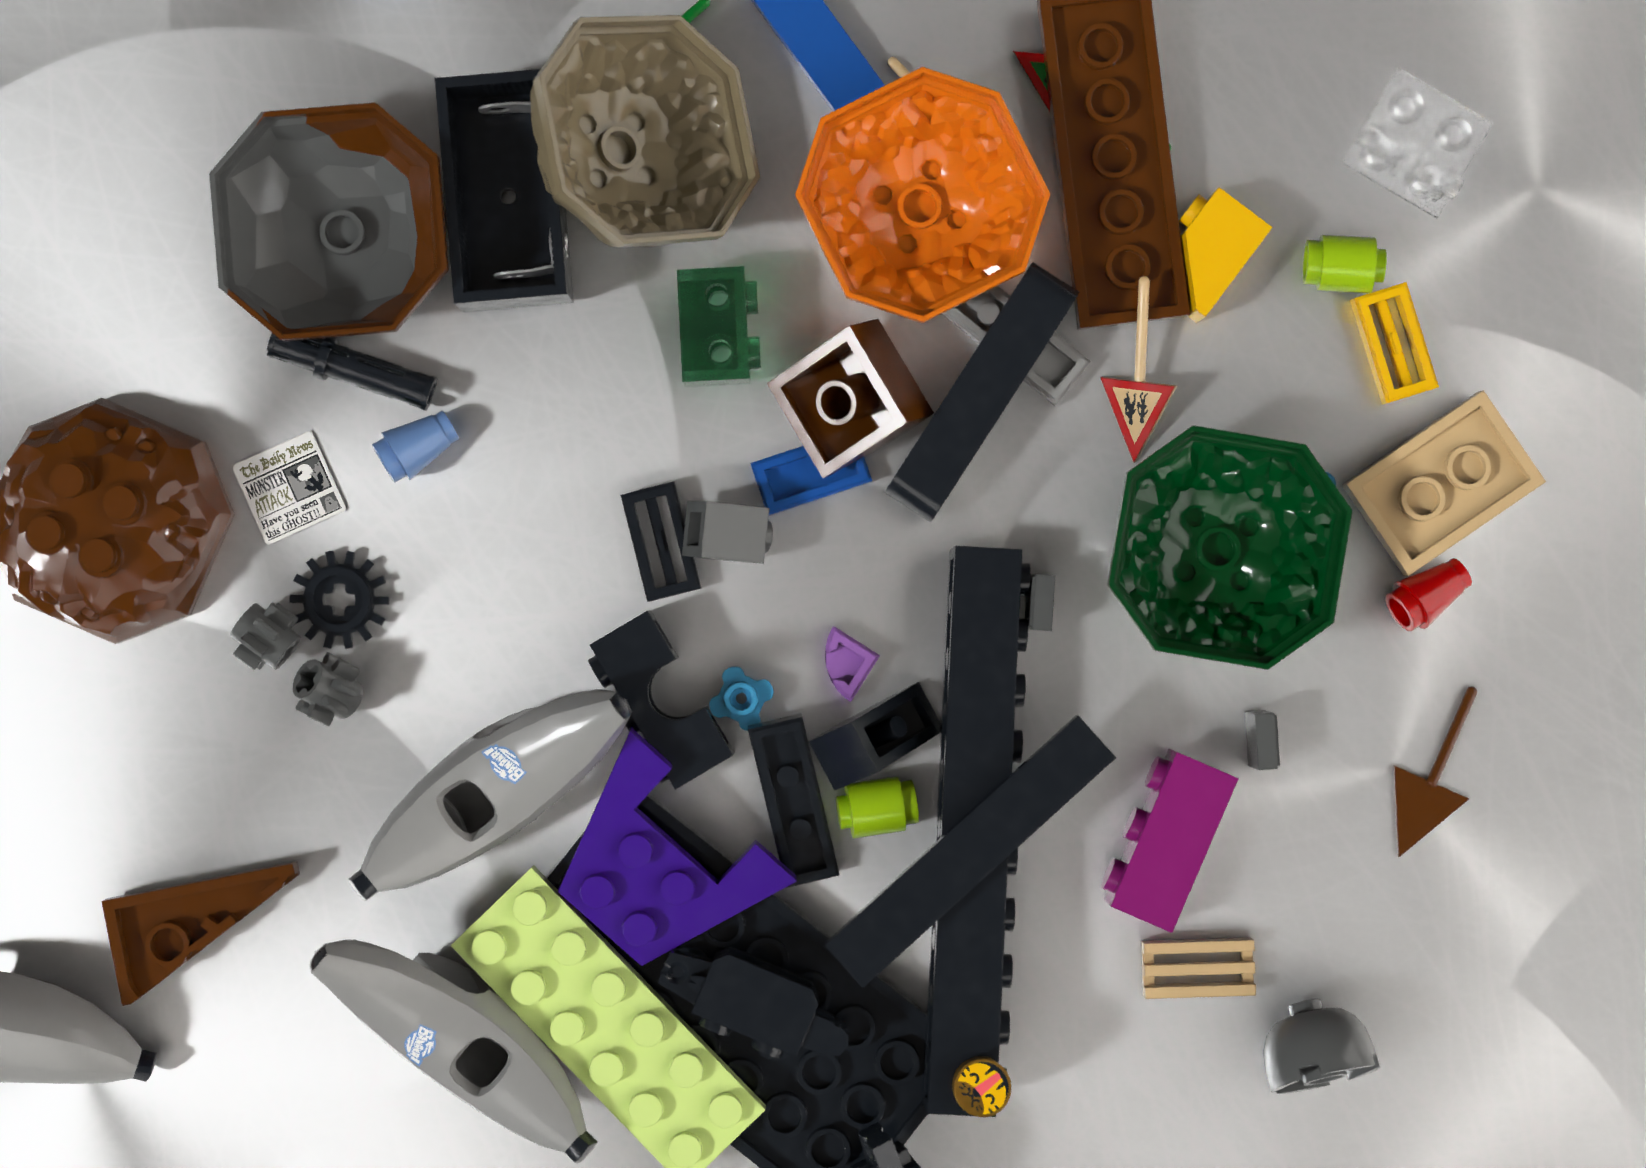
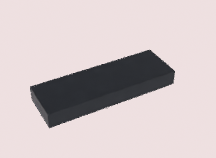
M802 713L749 725L748 732L779 861L797 876V882L786 888L839 876V868Z

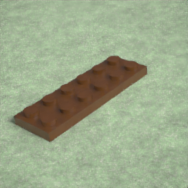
M1037 0L1072 287L1080 292L1074 301L1077 330L1137 323L1138 283L1142 276H1146L1150 280L1148 321L1187 317L1190 315L1152 0Z

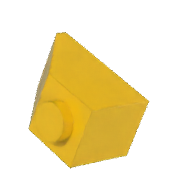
M1220 187L1208 199L1198 194L1179 219V222L1186 226V229L1180 236L1190 309L1188 317L1195 323H1198L1207 316L1273 228Z

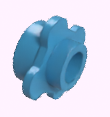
M733 666L723 672L722 679L724 684L719 694L710 700L709 708L715 717H729L737 721L741 729L748 731L749 725L761 722L759 713L764 702L773 697V687L768 680L761 679L756 681L746 676L740 667ZM739 693H743L747 697V701L744 704L736 701V696Z

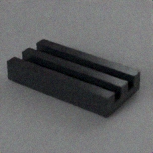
M675 482L622 494L621 499L647 602L702 589L694 557L682 556L685 520ZM665 495L687 581L680 583L677 582L657 502V497ZM641 501L646 502L666 586L656 588L635 503Z

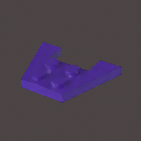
M631 728L562 880L558 893L637 963L643 966L797 882V876L761 843L755 840L719 879L714 877L637 808L645 797L670 772L673 765Z

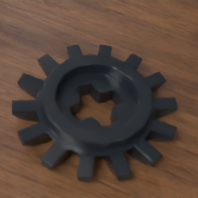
M332 550L325 552L328 564L326 567L322 568L313 558L306 562L314 573L310 579L296 574L293 581L304 586L305 590L303 595H289V603H303L305 611L295 615L299 618L295 624L307 619L311 621L313 625L304 635L309 640L322 631L326 633L323 647L331 649L336 636H342L345 649L353 648L352 633L356 631L360 633L365 641L372 638L370 631L365 625L368 620L381 626L384 624L385 618L373 610L375 605H389L390 598L375 596L374 589L385 584L386 580L383 575L371 581L366 577L374 565L372 561L367 559L361 568L357 569L354 567L355 552L347 551L344 564H338ZM340 583L345 584L347 594L355 595V605L347 606L343 616L335 615V607L325 603L326 594L335 593L336 584Z

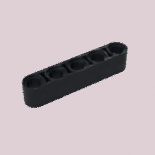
M1031 263L885 490L886 494L931 522L1076 300L1080 293L1078 290L1036 263Z

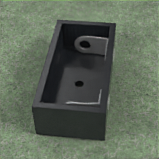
M541 69L434 78L454 304L463 312L574 303L566 209L556 204L552 194L546 191L537 162L538 145L533 134L531 121L530 90L533 87V80ZM505 190L515 191L516 199L513 203L505 204L502 202L501 196Z

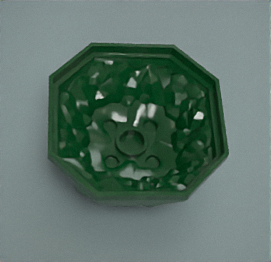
M1193 425L1126 472L1107 586L1154 651L1269 670L1334 623L1353 510L1306 444Z

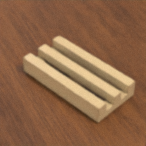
M1248 937L1141 941L1144 998L1256 996V984L1253 973H1255V962L1253 961V951H1255L1254 940ZM1240 952V961L1154 964V954ZM1240 974L1241 981L1155 984L1154 980L1155 976Z

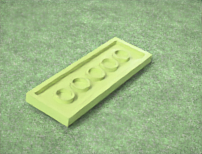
M534 865L451 945L466 963L664 1168H706L765 1111L766 1105L588 920L558 893V889Z

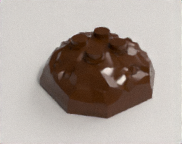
M99 398L29 426L10 459L5 464L4 473L0 480V568L13 600L114 644L122 643L190 616L235 515L207 443L104 398Z

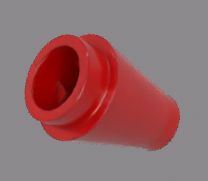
M1452 558L1446 563H1441L1395 582L1393 590L1385 596L1386 605L1396 622L1405 630L1413 631L1418 627L1426 629L1464 590L1472 585V579L1466 567L1459 560Z

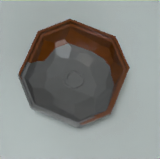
M376 102L261 112L209 173L218 287L282 341L397 332L449 271L440 157Z

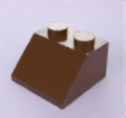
M879 319L846 327L767 383L822 478L838 472L860 458L885 446L934 414Z

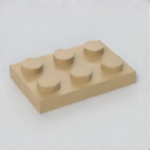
M1483 390L1475 393L1342 484V487L1403 576H1409L1546 481Z

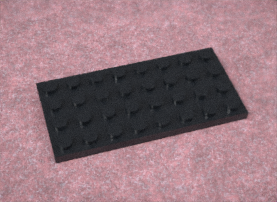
M650 794L637 806L638 809L717 879L735 862ZM584 832L547 878L558 890ZM777 894L765 898L674 949L713 959L717 951L732 946L812 980L818 993V1008L834 1014L835 1018L840 1017V1020H845V1025L849 1026V1048L841 1054V1057H827L826 1053L819 1054L801 1046L797 1057L784 1052L781 1059L774 1058L754 1049L751 1046L753 1039L732 1030L731 1035L726 1037L705 1029L699 1024L701 1017L691 1013L693 1004L658 984L661 971L670 951L641 966L584 916L766 1105L765 1111L730 1144L759 1168H849L865 1159L858 1132L878 1122L882 1126L883 1132L888 1133L893 1143L900 1141L901 1144H905L928 1115L923 1107L927 1012L880 975H877L862 988L824 946V943L830 936Z

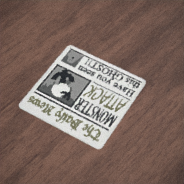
M311 431L236 463L232 467L265 543L268 545L346 510L344 501Z

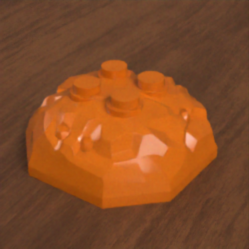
M921 67L820 118L795 197L847 299L923 324L1025 272L1051 194L1000 92Z

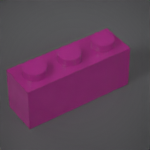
M1169 748L1165 758L1157 756L1145 780V787L1151 790L1143 809L1135 807L1125 825L1123 838L1129 841L1121 860L1116 858L1111 860L1101 883V888L1107 891L1104 900L1109 906L1173 933L1239 778Z

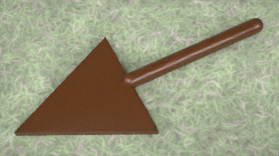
M1473 686L1468 687L1427 780L1393 765L1397 857L1404 854L1469 800V798L1437 784L1478 691Z

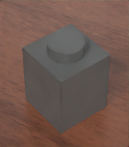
M687 501L682 556L764 564L765 553L769 551L773 539V527L768 520L769 508L711 501Z

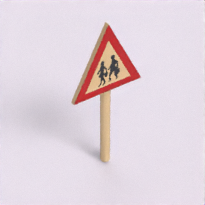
M1142 276L1138 283L1134 380L1100 377L1134 463L1138 460L1177 385L1145 382L1150 280L1146 276Z

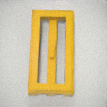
M1407 282L1350 300L1382 405L1439 387ZM1395 298L1420 378V382L1414 384L1412 383L1387 300ZM1374 304L1398 381V389H1394L1369 309V305Z

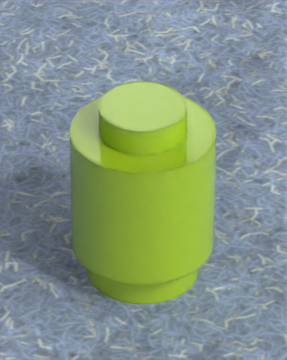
M1321 235L1319 240H1307L1303 256V284L1316 285L1317 291L1371 293L1374 282H1384L1387 264L1386 249H1377L1375 237Z
M898 776L854 782L845 786V795L836 796V809L840 829L850 828L853 839L906 831V825L919 823L917 797L912 779L899 781Z

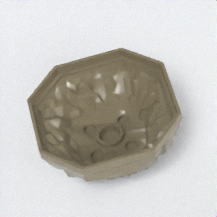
M681 15L580 17L571 25L533 80V87L530 90L531 121L533 134L538 145L537 162L546 191L552 194L556 204L563 206L574 214L599 241L610 247H655L673 243L717 240L725 235L760 179L739 68Z

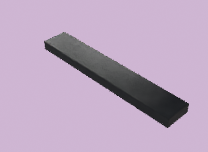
M1079 715L1074 716L824 943V946L856 982L864 988L1114 761L1116 757Z

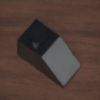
M917 682L842 721L810 740L809 743L834 791L878 773L941 733V723L920 683Z

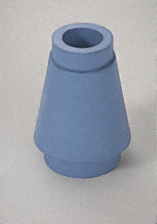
M440 411L435 415H430L381 432L383 438L373 443L372 447L395 483L404 477H407L410 481L450 447V444L457 441L459 437L446 414Z

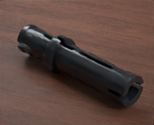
M272 333L267 346L268 357L313 371V377L326 380L328 377L341 380L368 391L403 401L427 411L431 404L437 386L438 378L435 376L416 372L369 354L349 349L340 345L339 339L334 337L282 341Z

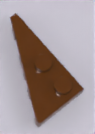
M298 861L111 897L101 901L122 1006L131 1005L299 876Z

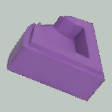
M833 626L826 642V668L835 688L843 697L851 702L880 655Z

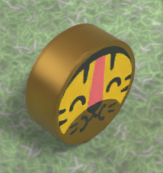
M978 1056L964 1061L957 1068L952 1080V1090L956 1101L964 1111L976 1117H989L1000 1112L1008 1103L1011 1096V1081L1006 1070L997 1061L988 1057Z

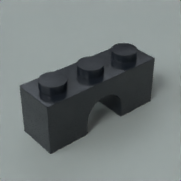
M651 610L642 613L590 644L595 656L588 659V662L597 679L604 688L613 684L616 691L630 705L632 713L625 725L630 731L633 728L637 733L641 732L645 740L673 765L670 772L660 781L661 784L670 780L676 790L734 755V749L708 705L690 715L675 717L664 713L655 704L652 697L653 679L662 667L676 660L679 656Z

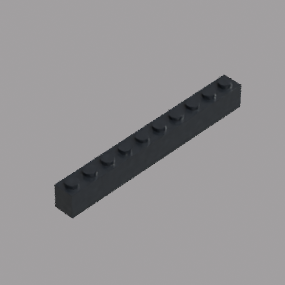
M954 546L949 552L936 841L1012 773L1013 763H1021L1023 732L1022 730L1014 729L1015 707H1023L1025 701L1026 679L1025 674H1017L1018 652H1025L1027 649L1028 620L1019 618L1020 596L1028 597L1031 582L1030 563H1022V549ZM1018 848L931 926L923 1107L928 1114L973 1116L964 1111L956 1101L952 1090L953 1076L957 1068L964 1061L973 1057H988L999 1063V1045H1008L1010 1014L1009 1011L1001 1010L1002 988H1011L1013 975L1012 955L1004 954L1005 931L1013 932L1015 924V899L1006 897L1007 875H1016Z

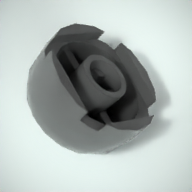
M1321 999L1305 1000L1288 1006L1290 1016L1277 1022L1265 1039L1263 1058L1271 1093L1276 1091L1277 1094H1285L1330 1085L1329 1081L1345 1076L1347 1080H1351L1372 1073L1380 1068L1373 1042L1361 1021L1354 1014L1342 1008H1323Z

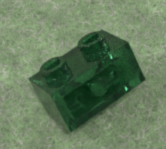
M744 266L677 270L682 382L684 386L751 384V370H761L760 336L749 337L748 315L758 314L757 281H746ZM723 293L728 296L726 302L722 305L716 306L709 303L711 297L715 294ZM719 348H727L731 351L730 357L723 362L714 361L712 359L713 353Z

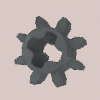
M272 602L266 610L257 603L253 604L240 617L230 633V636L240 643L233 655L252 670L256 668L260 670L265 663L275 670L278 669L291 656L301 641V636L291 629L299 618L279 603L275 605Z
M326 652L322 662L316 659L307 661L300 667L293 681V693L297 698L301 699L295 707L296 710L325 726L331 725L334 716L340 719L348 718L357 710L363 697V686L359 681L355 680L361 672L360 669L329 652Z

